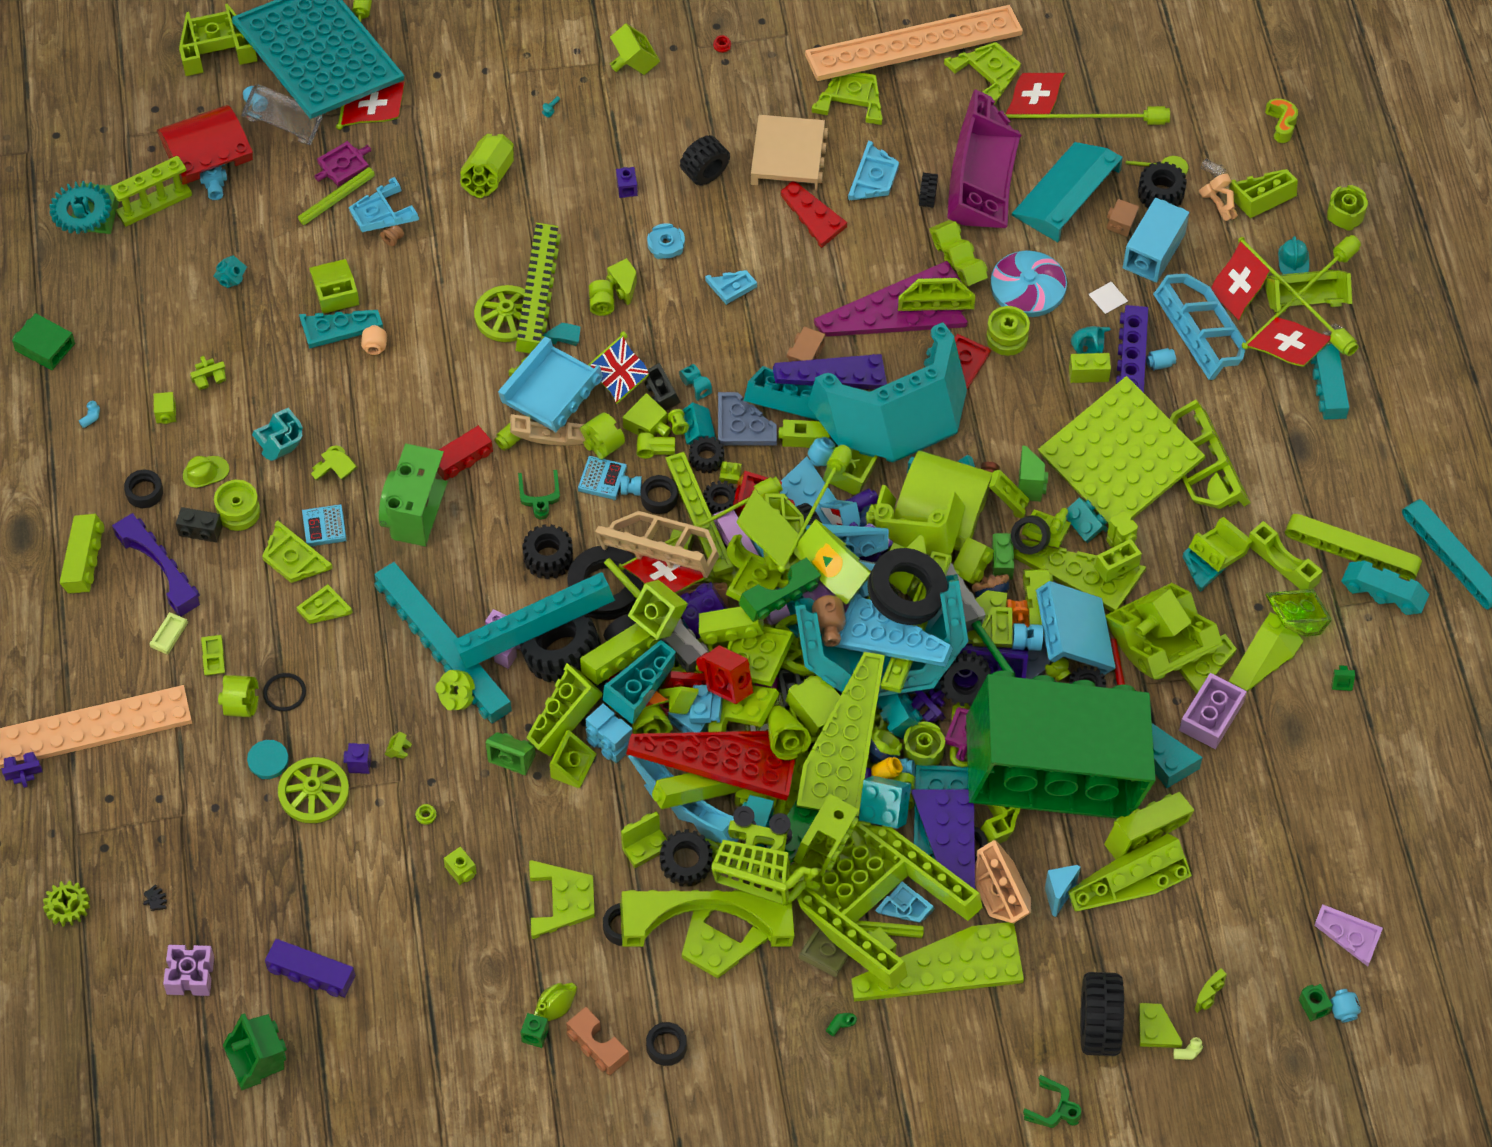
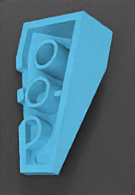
M823 524L847 544L846 547L857 557H867L888 549V528Z

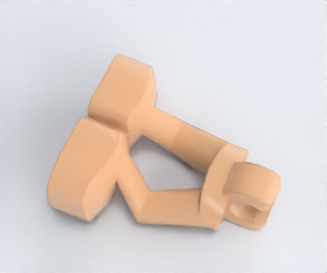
M1228 173L1217 176L1199 190L1202 198H1211L1225 221L1233 220L1238 216L1234 209V192L1226 189L1232 182ZM1218 192L1227 194V205H1224L1223 201L1216 195Z

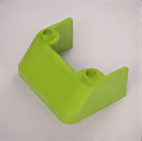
M1327 270L1301 297L1308 304L1328 303L1330 307L1342 306V303L1352 304L1351 273L1341 270ZM1320 271L1280 274V276L1298 293ZM1274 275L1268 276L1264 282L1269 306L1274 312L1281 311V308L1295 296ZM1296 299L1290 306L1304 304L1299 299Z
M882 485L874 511L875 527L888 528V538L905 548L921 534L924 537L926 554L928 556L931 555L932 551L951 555L965 510V505L956 492L951 491L947 509H936L930 514L928 522L893 519L897 499L886 485Z

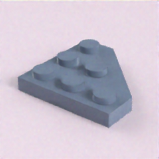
M718 392V440H720V444L777 445V425L773 421L766 419L763 413L755 406L743 401V396L738 392Z

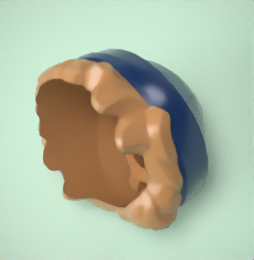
M1008 574L997 575L996 577L990 575L989 578L983 576L980 583H975L972 586L975 597H979L987 590L1008 594L1010 589Z

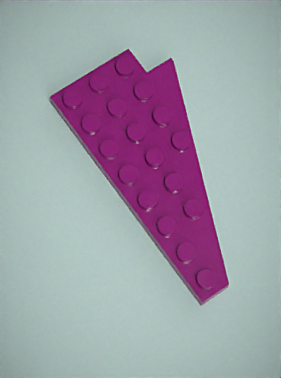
M948 261L814 319V324L821 333L825 334V337L931 330L933 326L942 322L948 329L967 327L968 322L961 313L967 309L898 311V297L917 279L957 278L961 281Z

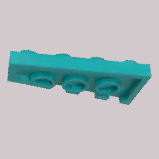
M378 310L353 311L351 314L335 312L333 315L315 313V316L299 314L309 349L362 335L363 330L372 325L384 329Z

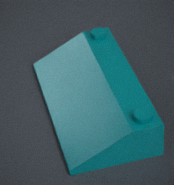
M1074 142L1012 212V216L1058 243L1063 226L1112 170L1117 173L1121 171L1123 157L1108 148Z

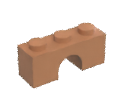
M587 1007L583 1008L566 1022L567 1036L573 1042L577 1041L581 1045L582 1052L587 1057L591 1056L595 1060V1065L601 1072L605 1071L610 1076L629 1060V1051L615 1036L605 1043H599L593 1039L594 1035L601 1030L600 1021Z

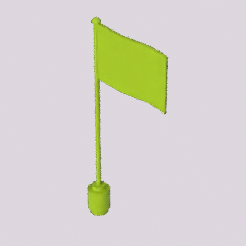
M839 445L833 450L827 461V466L831 473L799 533L759 495L756 489L753 490L736 523L750 539L770 556L777 564L779 572L783 573L786 571L785 566L834 474L845 472L852 459V451L848 446Z

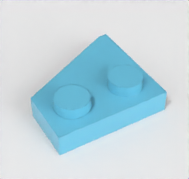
M747 270L737 271L736 273H723V276L720 277L705 276L707 284L726 305L757 288L756 280Z

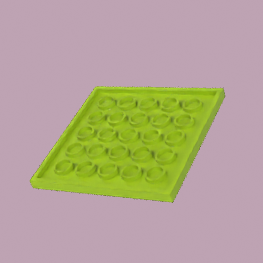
M1127 376L1038 449L1041 456L1085 501L1089 500L1095 506L1094 511L1097 514H1101L1108 525L1112 517L1123 511L1130 515L1131 520L1205 459V455Z

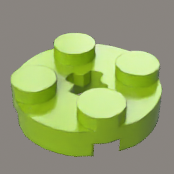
M449 670L442 675L440 681L435 686V690L441 703L447 710H464L470 706L474 699L472 690H475V684L469 673L460 670ZM455 686H458V689H457V693H458V694H455V692H454V687H455Z

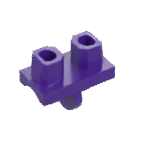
M931 689L928 692L931 696L930 699L922 690L914 691L916 695L912 698V707L918 711L925 705L929 707V710L922 715L926 722L935 723L938 719L941 721L946 719L936 706L939 704L940 707H943L946 704L942 700L945 696L942 690L935 692Z
M34 752L25 753L23 755L25 763L18 765L15 757L4 758V768L1 769L5 780L13 779L14 784L22 783L23 788L28 787L27 781L35 780L34 774L43 772L42 766Z

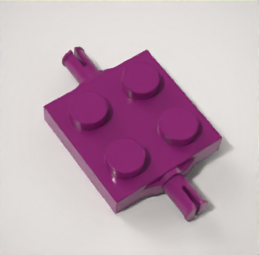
M348 141L317 158V163L323 171L314 175L317 182H320L328 177L338 187L369 167L363 156L371 152V148L369 145H366L358 150Z
M957 707L945 737V744L959 748L956 758L960 760L961 757V761H963L967 752L966 715L969 709Z

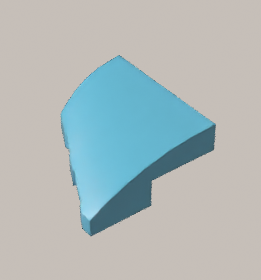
M902 881L875 911L878 914L921 923L935 908Z

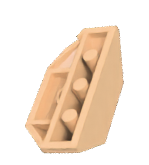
M996 840L977 850L975 887L980 893L981 900L989 916L1014 924L1031 913V897L1014 861Z

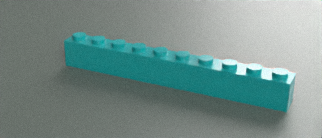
M392 562L374 574L376 581L374 585L378 592L385 594L388 604L391 607L394 606L399 617L409 623L408 626L414 635L418 634L422 645L432 651L433 658L437 663H442L444 671L460 670L470 674L475 684V690H472L474 699L471 704L479 708L478 711L482 718L488 719L493 724L512 711L511 701L478 663L466 669L453 641L457 636L398 565Z

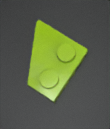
M328 584L296 607L297 612L309 624L353 613L352 608Z
M992 607L982 627L996 647L1012 648V608ZM977 634L973 640V646L986 647Z
M1140 1003V1046L1181 1048L1182 1040L1162 1004Z

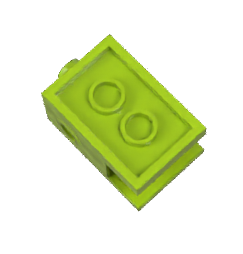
M829 794L802 839L793 861L801 864L809 849H812L827 857L819 875L823 877L827 870L831 872L837 857L842 853L846 845L845 843L850 839L859 820L856 817L859 809Z

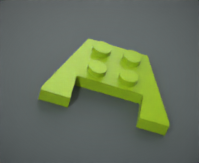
M997 42L976 48L975 51L967 54L965 52L960 53L958 57L952 59L951 57L944 59V65L953 73H957L970 64L992 84L982 92L991 96L995 103L1021 68V63Z
M856 72L834 77L828 84L825 92L821 93L816 104L812 105L811 113L828 115L831 101L868 107L866 122L882 125L883 118L876 75Z
M533 860L529 861L530 881L552 880L553 917L531 918L532 939H536L547 932H555L558 928L567 925L572 926L595 917L593 875Z
M694 910L682 951V958L717 979L737 965L746 955L754 952L759 945L768 941L767 936L762 931L752 926L743 941L739 943L705 923L713 910Z

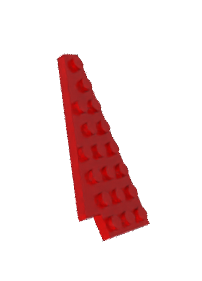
M768 731L631 734L626 751L627 755L785 801L789 797L795 759L783 760L776 757L770 748Z

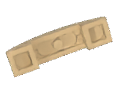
M510 415V431L522 439L548 445L583 444L585 440L580 431V427L584 424L567 422L566 426L560 427L557 432H554L538 422H531L528 416Z

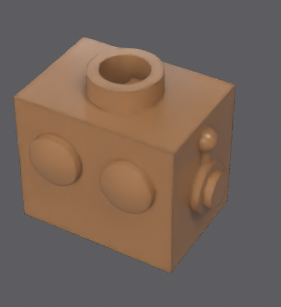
M1118 199L1115 207H1110L1107 218L1109 222L1107 229L1128 237L1139 206Z

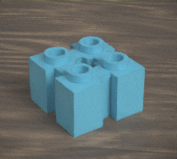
M602 704L585 719L587 741L591 746L601 748V753L606 759H611L617 763L626 755L629 738L633 734V729L621 718L618 719L615 713L606 705Z

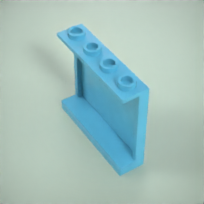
M545 336L500 388L498 393L502 403L557 432L560 427L566 424L571 414L577 411L581 402L588 398L592 389L601 382L603 375L599 365L595 368L590 367L553 347L551 339Z
M1048 581L1038 588L1036 594L1049 661L1056 662L1062 657H1066L1098 667L1100 674L1103 673L1104 675L1115 669L1102 598L1052 581Z

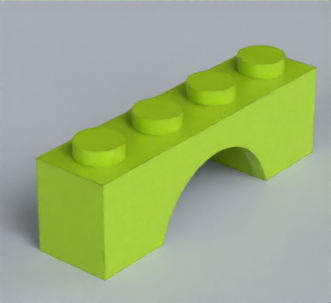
M1261 522L1250 532L1249 538L1253 540L1250 548L1306 595L1320 583L1323 570L1309 558L1301 560L1290 554L1281 543L1278 533L1267 523Z

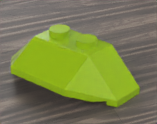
M957 278L917 279L898 297V311L974 309L975 294Z
M765 493L763 499L799 533L804 524L802 513L788 500L785 494ZM763 550L764 560L769 569L778 570L777 564ZM792 553L785 566L786 570H789L790 566L800 561L794 553Z

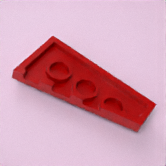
M792 181L781 190L782 198L791 210L796 212L801 223L805 224L809 229V233L812 237H815L821 248L847 228L848 222L797 182Z

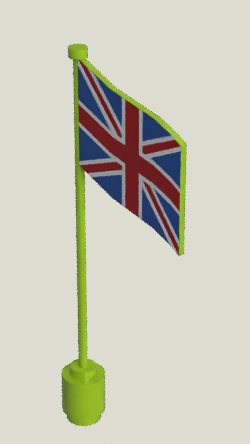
M624 331L620 333V337L588 364L592 368H595L597 365L600 366L603 375L601 384L612 394L616 404L649 376L644 363L633 353L625 341L628 336ZM509 423L496 434L497 437L494 441L500 449L505 451L515 445L521 438L511 433Z

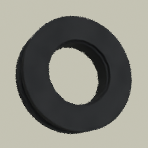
M601 546L587 549L572 562L567 577L568 587L587 579L594 571L608 568L604 564L608 558L619 566L620 563L624 564L635 558V556L629 551L608 546L606 550H603ZM624 569L622 572L641 591L643 582ZM624 587L619 593L613 595L615 601L588 614L591 618L599 620L617 619L630 612L636 598Z
M897 548L883 554L874 565L867 584L869 597L876 609L888 619L904 625H918L932 619L942 606L940 593L948 590L946 576L939 564L927 554L910 548ZM895 572L913 574L925 586L926 597L920 601L902 599L890 587L889 576Z

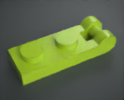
M1001 470L994 471L989 488L1013 511L1015 517L1023 518L1026 513L1025 507L1029 504V498Z

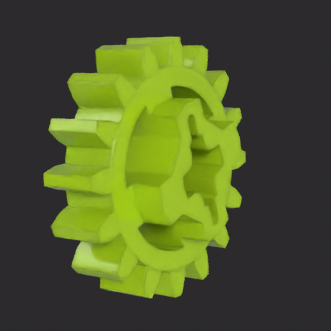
M61 881L58 888L53 885V891H47L46 895L48 898L43 899L45 905L43 909L49 920L52 919L55 925L60 921L62 926H65L66 922H69L72 926L73 920L81 922L80 916H86L87 912L85 909L90 908L88 902L90 898L86 894V889L84 887L81 888L79 883L73 886L71 881H68L67 885H64ZM65 899H67V901H68V904H67L68 908H66V906H65V903H66Z

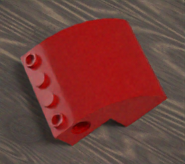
M229 105L157 129L168 158L171 159L178 156L186 167V171L179 174L182 185L199 180L201 172L233 161L235 166L253 160V151L239 120Z

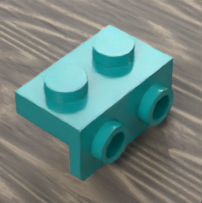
M1079 497L1067 508L1068 514L1066 519L1071 522V525L1083 540L1089 543L1102 530L1108 531V527L1105 525L1107 521L1101 514L1097 515L1095 513V506L1089 500L1085 501Z

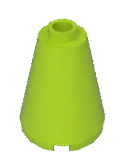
M660 705L643 709L632 724L633 734L670 733L671 730L673 731L672 724Z
M783 706L772 707L767 717L770 748L779 759H795L802 751L805 753L811 744L809 731Z

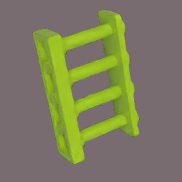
M178 156L111 186V191L119 202L122 201L123 207L116 209V213L125 227L192 196V191L188 185H182L179 174L185 172L186 167ZM173 178L174 183L166 187L163 186V181ZM156 185L157 191L147 195L146 189ZM139 193L140 199L130 203L129 197Z

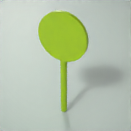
M1169 156L1161 162H1169L1170 165L1175 164L1176 168L1180 167L1185 175L1188 172V164L1181 157ZM1136 161L1125 162L1128 165L1149 166L1151 164Z

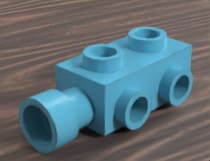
M225 164L200 173L201 184H205L208 190V197L212 200H219L223 197L221 186H224V181L227 180L226 169L222 170V166H226Z

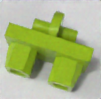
M201 356V363L195 364L196 371L190 373L192 383L195 382L199 390L209 387L206 379L213 376L216 384L226 381L224 362L215 364L213 358L206 361L205 357Z

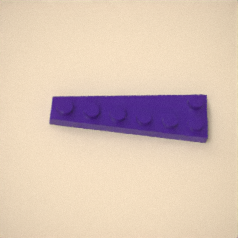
M882 354L775 363L773 366L776 384L813 386L815 377L825 373L834 374L842 385L853 388L877 389L887 384Z

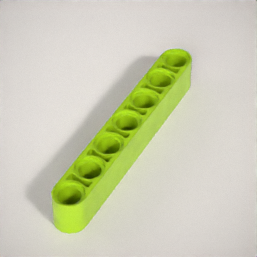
M1292 514L1285 530V535L1292 540L1354 562H1370L1373 564V568L1381 571L1384 568L1400 574L1399 578L1409 581L1410 579H1416L1422 564L1421 558L1414 554L1301 514Z

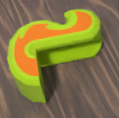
M1281 98L1272 99L1267 103L1265 113L1272 117L1280 118L1275 127L1276 131L1273 137L1279 143L1289 142L1297 122L1298 109L1288 100Z

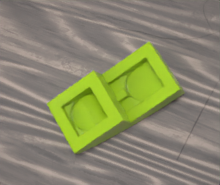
M222 635L201 637L204 675L225 673Z

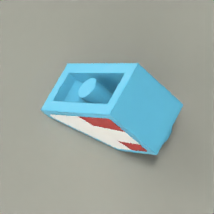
M832 500L819 505L820 510L831 525L849 526L855 522L860 526L857 502Z

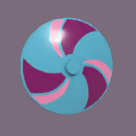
M1019 251L1007 255L996 264L991 275L990 287L994 299L1001 307H1017L1023 310L1028 317H1037L1050 313L1061 304L1066 294L1067 279L1062 267L1050 256L1036 251Z

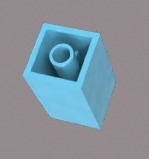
M1155 198L1126 246L1123 269L1157 283L1186 234L1190 212L1181 207L1174 206L1165 200Z

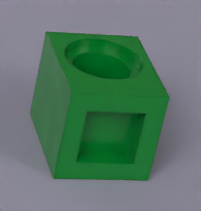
M1321 984L1305 987L1299 997V1002L1310 1022L1329 1015L1333 1007ZM1310 999H1317L1319 1003H1313Z
M527 1013L520 1032L521 1041L542 1048L549 1031L548 1019Z

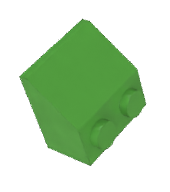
M1022 446L1018 488L1029 498V501L1041 502L1042 494H1046L1048 472H1045V463L1027 446Z
M496 732L486 740L488 762L526 776L536 756L535 746L526 740L520 741L510 734H501L499 732Z

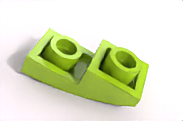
M1222 968L1211 976L1202 988L1195 1006L1197 1013L1202 1009H1209L1214 1004L1216 992L1224 987L1227 974Z

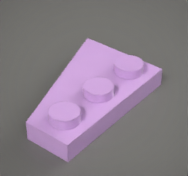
M1323 904L1314 925L1367 967L1383 929Z

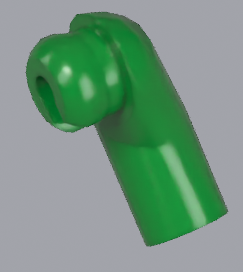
M852 1013L837 1014L827 1027L826 1032L831 1036H835L840 1028L853 1026L857 1022L856 1015Z

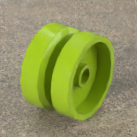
M1013 306L999 307L991 313L988 319L986 340L988 346L994 352L1010 356L1024 350L1028 342L1030 321L1026 313Z
M235 479L225 482L215 492L214 503L216 511L220 514L222 525L225 528L234 531L246 530L258 521L261 509L256 489L252 484L244 480Z

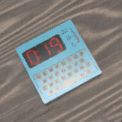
M589 456L578 491L616 500L621 487V476L625 475L627 464Z
M341 504L302 510L306 543L310 547L347 541Z

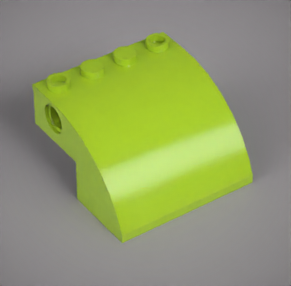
M918 450L902 487L893 519L928 522L929 516L934 510L947 509L951 491L956 492L965 505L954 545V550L960 551L967 537L973 539L979 514L985 507L993 472Z
M1170 583L1155 591L1171 589L1192 622L1175 636L1155 638L1150 631L1144 637H1140L1136 633L1135 626H1138L1144 620L1134 605L1145 596L1105 615L1107 626L1126 657L1142 673L1154 680L1164 678L1167 673L1180 670L1183 665L1198 661L1201 656L1217 651V648L1223 646L1217 624L1199 615L1192 593L1174 583Z

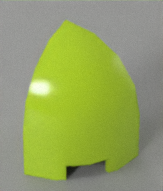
M1216 472L1208 483L1207 493L1210 500L1219 501L1230 495L1232 491L1225 480ZM1234 501V502H1232L1231 504H1229L1228 506L1231 507V506L1235 505V504L1238 503V502H1235V501Z

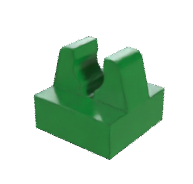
M1339 665V670L1334 669L1331 683L1332 690L1352 691L1355 670H1348V666Z

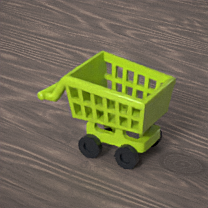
M740 806L734 811V821H730L728 828L729 837L744 840L746 843L722 840L712 863V872L716 883L786 906L789 902L794 901L806 887L814 890L820 889V883L813 880L819 873L817 868L800 867L789 878L788 852L784 851L785 846L792 840V831L790 829L791 822L787 815L783 813L773 815L769 821L770 828L756 825L754 821L755 815L750 807ZM757 844H763L772 847L769 849L757 846ZM769 868L771 869V874H770V875H768V869H769ZM779 871H782V879L778 878ZM721 873L728 875V878L721 876ZM805 874L804 880L800 881V882L792 889V891H791L790 893H788V889H791V888L801 879V877ZM732 876L739 878V881L733 880ZM743 880L749 881L750 885L743 883ZM754 883L761 885V888L754 887ZM765 887L772 888V892L766 891ZM777 890L781 891L782 895L776 894Z

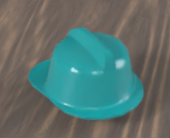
M1294 236L1279 248V268L1282 274L1309 272V253L1306 244Z

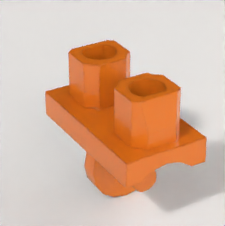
M1007 599L1006 607L1012 608V626L1013 623H1020L1029 627L1027 600L1013 601Z

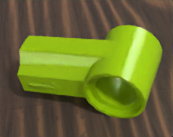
M641 433L637 436V456L647 459L654 455H675V437H654L650 433Z

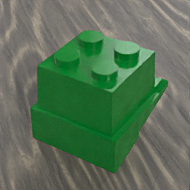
M245 1013L241 1014L233 1031L228 1034L223 1044L241 1091L261 1084V1079L284 1070L286 1045L283 1039L278 1038V1026L275 1020L271 1021L269 1014L249 1020Z

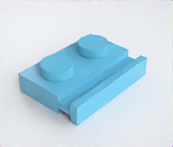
M693 685V688H697L699 691L690 708V722L711 723V721H717V723H720L723 698L709 692L707 685Z

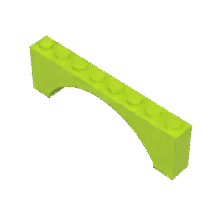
M740 890L622 891L621 894L622 947H644L645 939L660 924L676 915L694 910H716L735 915L762 931L771 942V947H792L793 944L792 902H789L786 906ZM777 890L776 894L782 895L781 891Z

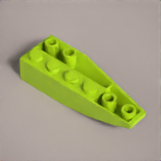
M1167 833L1114 860L1084 879L1067 893L1074 911H1081L1153 895L1192 875L1179 839Z

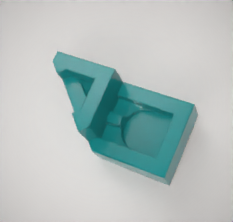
M560 323L542 336L551 339L552 344L555 345L560 341L577 346L581 326Z

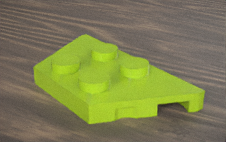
M276 521L274 532L270 535L268 546L262 555L263 561L290 583L329 571L333 568L328 560L281 522Z

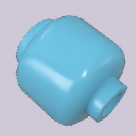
M827 437L815 439L808 450L811 463L817 467L827 466V461L836 448L835 443Z
M1347 989L1336 991V996L1330 1000L1333 1005L1332 1012L1334 1017L1341 1020L1342 1023L1356 1020L1358 1018L1357 1015L1361 1012L1357 995L1354 992H1348Z

